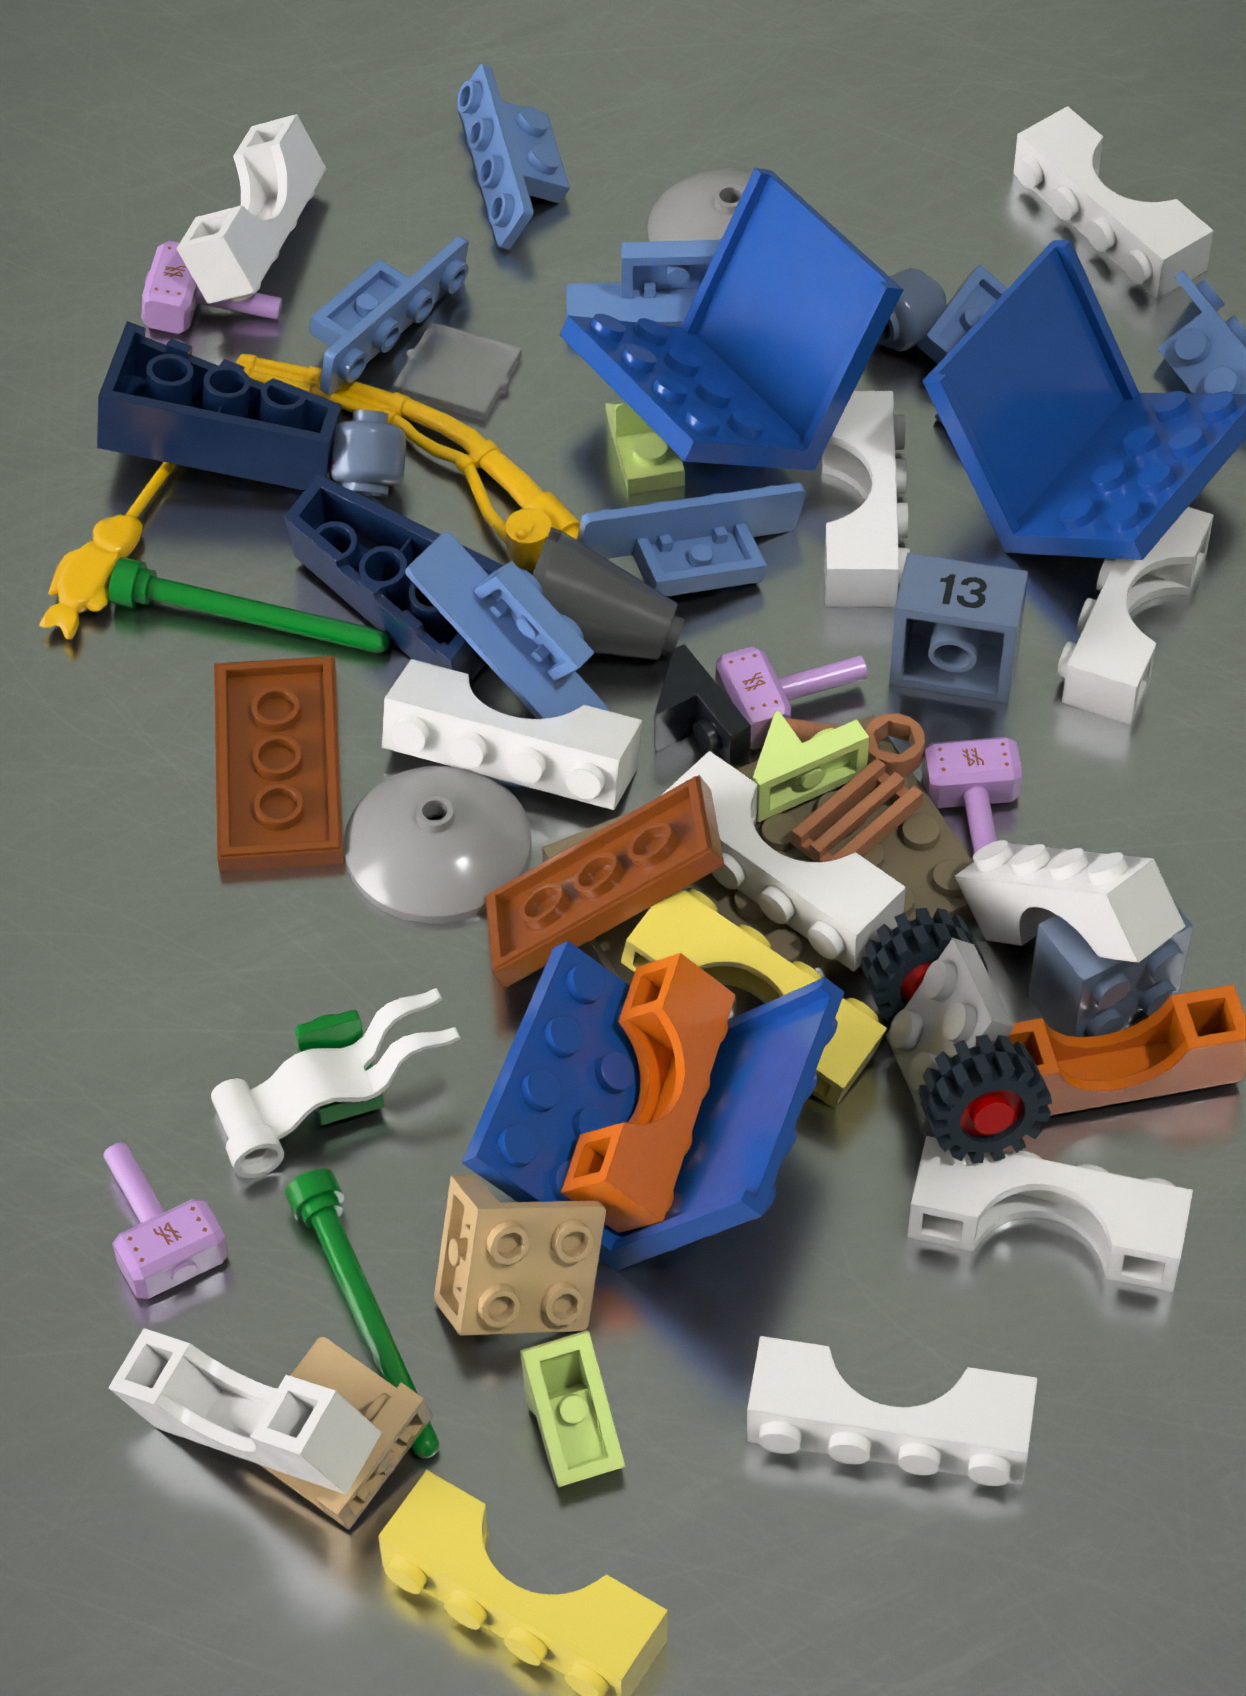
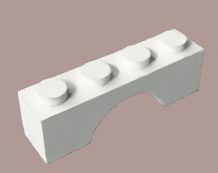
M1068 106L1018 133L1013 174L1018 178L1019 182L1025 188L1031 189L1051 206L1059 218L1067 220L1083 234L1096 250L1103 252L1123 269L1131 281L1140 284L1153 297L1159 299L1181 286L1174 277L1182 270L1191 280L1207 271L1214 230L1177 199L1162 202H1142L1128 199L1107 188L1098 178L1103 136Z
M297 114L251 126L233 156L240 179L241 206L195 217L176 248L208 304L231 299L234 302L243 301L253 296L260 289L261 281L271 264L278 258L279 250L290 231L296 227L298 217L307 202L314 196V190L327 169Z
M854 391L822 455V473L849 483L865 499V502L851 514L826 523L824 555L825 607L895 608L898 584L901 583L907 552L910 553V549L898 547V538L908 537V503H897V494H906L907 462L906 458L895 457V450H904L905 415H894L893 391Z
M1187 507L1143 560L1105 558L1096 587L1101 592L1097 600L1087 598L1077 624V632L1081 633L1077 643L1070 641L1066 643L1058 663L1057 676L1065 678L1062 703L1131 725L1150 683L1157 643L1146 636L1135 625L1130 613L1141 604L1154 598L1168 595H1189L1207 554L1213 514Z
M411 659L385 696L382 748L614 810L637 771L643 720L583 705L568 714L546 719H526L509 716L488 707L474 695L469 684L468 674Z
M709 751L664 793L698 775L702 777L711 789L725 864L713 871V876L726 888L738 889L759 904L761 910L772 921L778 924L786 923L807 938L811 946L820 955L827 959H836L854 972L861 965L862 957H868L865 950L868 940L881 942L876 930L884 923L891 930L898 926L894 917L904 913L906 887L856 852L827 862H805L786 857L773 850L762 840L754 827L757 817L758 784Z
M999 840L979 849L973 855L974 862L955 875L962 893L987 941L1023 946L1037 935L1040 923L1058 915L1082 935L1098 957L1139 963L1186 927L1156 862L1152 858L1124 856L1120 852L1109 854L1086 852L1081 848L1070 850L1049 848L1043 844L1032 846L1011 844L1006 840Z
M926 1136L911 1200L907 1238L974 1251L987 1234L1007 1222L1023 1218L1049 1219L1071 1227L1089 1241L1101 1260L1106 1279L1168 1292L1174 1291L1189 1216L1192 1189L1177 1187L1171 1182L1160 1178H1146L1142 1180L1113 1174L1099 1166L1090 1164L1073 1166L1043 1160L1038 1155L1026 1151H1019L1018 1153L1015 1151L1011 1153L1004 1152L1005 1158L994 1161L991 1153L988 1152L985 1153L983 1163H972L967 1153L963 1160L960 1161L953 1158L949 1150L944 1152L935 1137Z
M145 1328L108 1389L157 1429L345 1495L348 1494L382 1434L376 1426L335 1390L289 1375L284 1377L278 1389L269 1387L231 1370L188 1342Z
M760 1336L747 1408L746 1442L760 1444L766 1450L780 1454H790L798 1450L828 1454L834 1460L845 1464H863L867 1461L898 1465L906 1472L916 1475H931L937 1472L964 1475L974 1482L987 1486H1000L1008 1482L1023 1484L1037 1378L967 1367L956 1385L934 1401L912 1407L887 1406L863 1397L844 1381L834 1364L829 1346Z

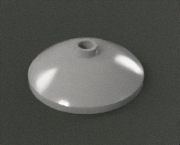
M742 168L711 169L691 175L672 185L658 198L648 218V242L721 240L753 170Z
M448 765L423 766L409 769L387 778L371 789L360 800L346 826L344 836L345 859L348 872L358 890L367 900L382 911L417 923L444 924L458 922L486 912L487 894L526 872L531 855L530 825L518 799L509 789L492 777ZM435 817L442 818L440 820H429L430 818Z

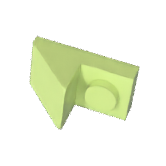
M624 400L605 403V411L628 495L685 486L684 465L682 459Z
M779 711L774 713L753 775V781L758 784L757 822H761L848 783L867 766L869 736L857 719L836 729H824L815 734L810 740L802 743Z
M583 1331L520 1350L528 1409L537 1417L554 1483L561 1487L626 1467L590 1333Z

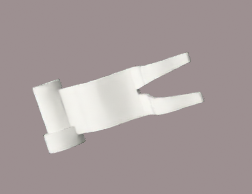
M435 988L423 994L402 997L387 1003L376 1012L365 1035L354 1044L344 1048L309 1049L297 1053L286 1060L268 1080L251 1090L248 1083L239 1078L229 1079L217 1085L211 1093V1099L229 1139L225 1149L234 1172L242 1178H257L270 1173L280 1165L284 1158V1150L279 1140L294 1131L306 1116L315 1109L335 1101L360 1102L375 1098L389 1088L401 1064L412 1055L459 1041L461 1037L456 1027L443 1031L407 1035L393 1042L375 1066L366 1070L376 1059L386 1033L396 1022L409 1014L431 1008L442 1001L438 989Z

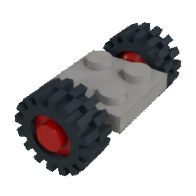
M927 908L915 909L916 919L908 921L905 912L894 917L898 925L896 928L891 930L884 923L876 930L881 942L868 940L865 946L868 957H862L861 967L864 971V979L880 1014L885 1020L891 1019L892 1024L886 1037L923 1120L929 1122L939 1146L944 1152L949 1150L955 1159L962 1161L968 1153L972 1163H983L985 1153L990 1152L993 1160L998 1161L1005 1158L1003 1149L1011 1145L1015 1152L1018 1153L1026 1148L1022 1137L1028 1135L1036 1139L1042 1132L1038 1121L1048 1122L1051 1112L1047 1105L1052 1104L1047 1085L1031 1053H1028L1026 1047L1019 1041L1012 1045L1008 1037L1014 1025L988 974L987 964L969 926L966 927L963 919L957 914L951 918L947 910L940 908L936 909L933 918H931Z

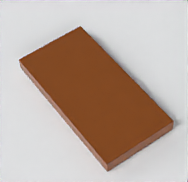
M335 656L214 663L217 860L219 872L344 864Z
M700 775L694 776L487 894L486 906L492 972L505 988L546 966L554 947L566 941H570L576 947H579L725 865L712 792Z

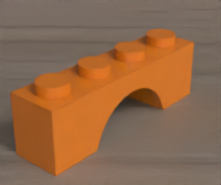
M682 953L636 967L618 1021L633 1045L639 1064L640 1094L636 1109L628 1122L580 1134L561 1189V1193L572 1201H599L606 1209L604 1223L617 1233L664 1221L665 1215L674 1200V1186L683 1158L692 1143V1130L702 1099L710 1087V1074L720 1043L727 1034V1021L736 994Z
M1234 984L1170 995L1165 1003L1146 1019L1126 1029L1110 1034L1091 1037L1068 1036L1054 1031L1046 1024L1043 1018L1013 1023L1014 1028L1008 1035L1012 1045L1019 1041L1026 1047L1028 1053H1031L1051 1094L1052 1104L1047 1105L1051 1112L1050 1115L1241 1082L1244 1080L1246 1072V1016Z

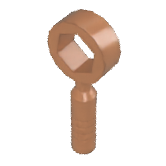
M897 713L878 716L867 724L865 729L869 736L867 766L878 758L886 764L885 772L890 776L894 772L900 776L911 774L920 766L924 758L925 734L918 722L909 716ZM784 717L802 743L810 740L815 734L824 729H836L842 726ZM887 736L909 741L910 747L899 755L879 750L877 744Z

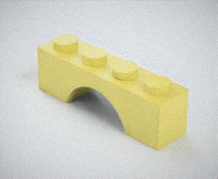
M692 888L681 889L651 906L626 939L621 959L622 964L635 972L638 966L682 953L721 984L744 989L757 996L764 1003H768L822 978L817 971L807 964L799 961L791 963L773 951L769 941L756 929L747 925H739L738 927L717 913L718 910L715 904L706 895ZM842 998L835 1017L838 1022L836 1032L830 1042L824 1047L815 1071L818 1079L812 1094L834 1109L877 1051L887 1029L878 1022V1016L869 1006L855 998H847L846 1000Z
M426 1470L378 1536L382 1565L386 1575L396 1585L409 1593L419 1594L423 1590L444 1603L445 1610L462 1625L474 1630H478L482 1625L502 1637L506 1647L522 1661L534 1666L544 1662L564 1674L568 1685L581 1696H631L668 1641V1610L607 1574L585 1588L564 1594H540L513 1584L499 1573L486 1553L489 1536L486 1504Z

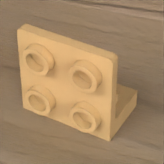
M451 1175L433 1300L460 1336L586 1330L590 1319L606 1209L599 1201L500 1203L477 1175Z
M320 1337L290 1376L337 1391L376 1426L382 1434L347 1495L265 1466L262 1467L350 1530L433 1415L424 1398L402 1382L397 1388L329 1339Z

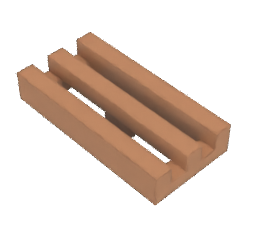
M876 758L791 831V844L814 862L837 860L855 852L864 857L922 806L923 792L915 786L907 789L904 786V778L896 772L891 776L885 772L886 764ZM892 798L896 801L836 854L832 856L828 853L848 834H853L866 822V818L888 799Z

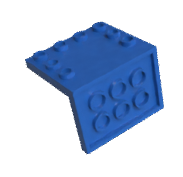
M754 168L681 327L661 325L656 321L646 318H640L637 322L619 321L614 317L600 313L595 314L593 318L568 315L560 336L683 461L815 471L904 289L772 170Z
M1053 240L922 381L1005 553L1143 560L1246 439V394H1232L1227 391L1215 394L1185 393L1183 391L1139 393L1071 240Z
M566 941L552 949L462 1160L463 1165L517 1202L572 1201L561 1193V1189L580 1134L628 1122L636 1109L639 1099L640 1070L637 1056L630 1039L618 1022L630 985L570 941ZM824 977L727 1021V1034L720 1043L710 1074V1087L702 1099L692 1130V1143L683 1158L673 1190L674 1200L665 1215L664 1221L617 1233L604 1223L599 1254L601 1261L617 1271L667 1251H674L681 1246L702 1238L714 1236L721 1231L750 1220H756L769 1209L776 1195L774 1182L783 1158L792 1149L797 1138V1131L794 1128L802 1106L812 1094L817 1084L818 1077L815 1071L823 1049L836 1032L838 1022L835 1017L845 993L843 990Z

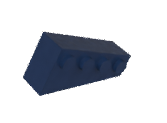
M129 321L126 322L98 396L97 448L299 490H305L317 474L330 479L328 470L337 424L340 423L341 404L274 378L264 384L249 378L244 372V366L226 359L218 366L193 356L192 346L172 338L166 345L145 337L146 328Z
M317 474L284 516L294 556L373 626L385 631L389 635L390 640L411 659L466 673L469 675L470 684L486 662L405 573L406 568L441 534ZM463 546L488 575L504 566Z

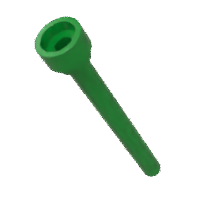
M120 557L114 566L110 579L109 600L117 605L137 608L139 604L149 605L152 600L373 653H382L390 645L389 635L383 630L158 578L155 570L147 568L146 562Z
M322 1168L301 1174L287 1185L284 1192L295 1219L304 1222L306 1227L315 1229L379 1376L396 1388L402 1382L417 1393L339 1219L343 1212L341 1204L344 1200V1195L333 1171ZM430 1421L411 1446L415 1455L424 1459L434 1456L439 1449V1440Z

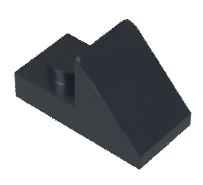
M683 644L675 648L655 711L654 749L660 751L694 734L697 743L705 754L710 751L735 769L749 764L751 725L687 646Z

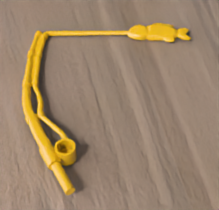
M241 354L237 358L236 364L244 366V372L249 378L264 384L274 378L341 404V409L352 413L354 410L388 413V424L398 426L405 432L406 437L433 457L455 464L456 468L466 476L483 519L506 544L509 562L513 561L519 569L534 571L551 527L561 530L577 540L581 522L552 492H544L522 469L501 453V449L492 440H486L478 431L454 417L415 401L401 393H392L356 381L352 383L346 381L333 394L328 395L320 390L322 368L314 366L305 367L258 358L257 355ZM404 418L444 435L463 447L468 454L436 443L419 433ZM163 462L125 515L119 514L100 520L93 529L92 541L63 556L56 568L48 592L51 596L58 595L59 604H54L46 611L39 626L43 628L60 626L65 638L71 640L79 626L78 614L88 609L93 612H99L107 605L109 600L108 588L117 560L120 557L128 558L140 540L142 523L138 516L177 464ZM477 467L486 471L522 508L512 513L507 518L506 523L493 509L477 472Z

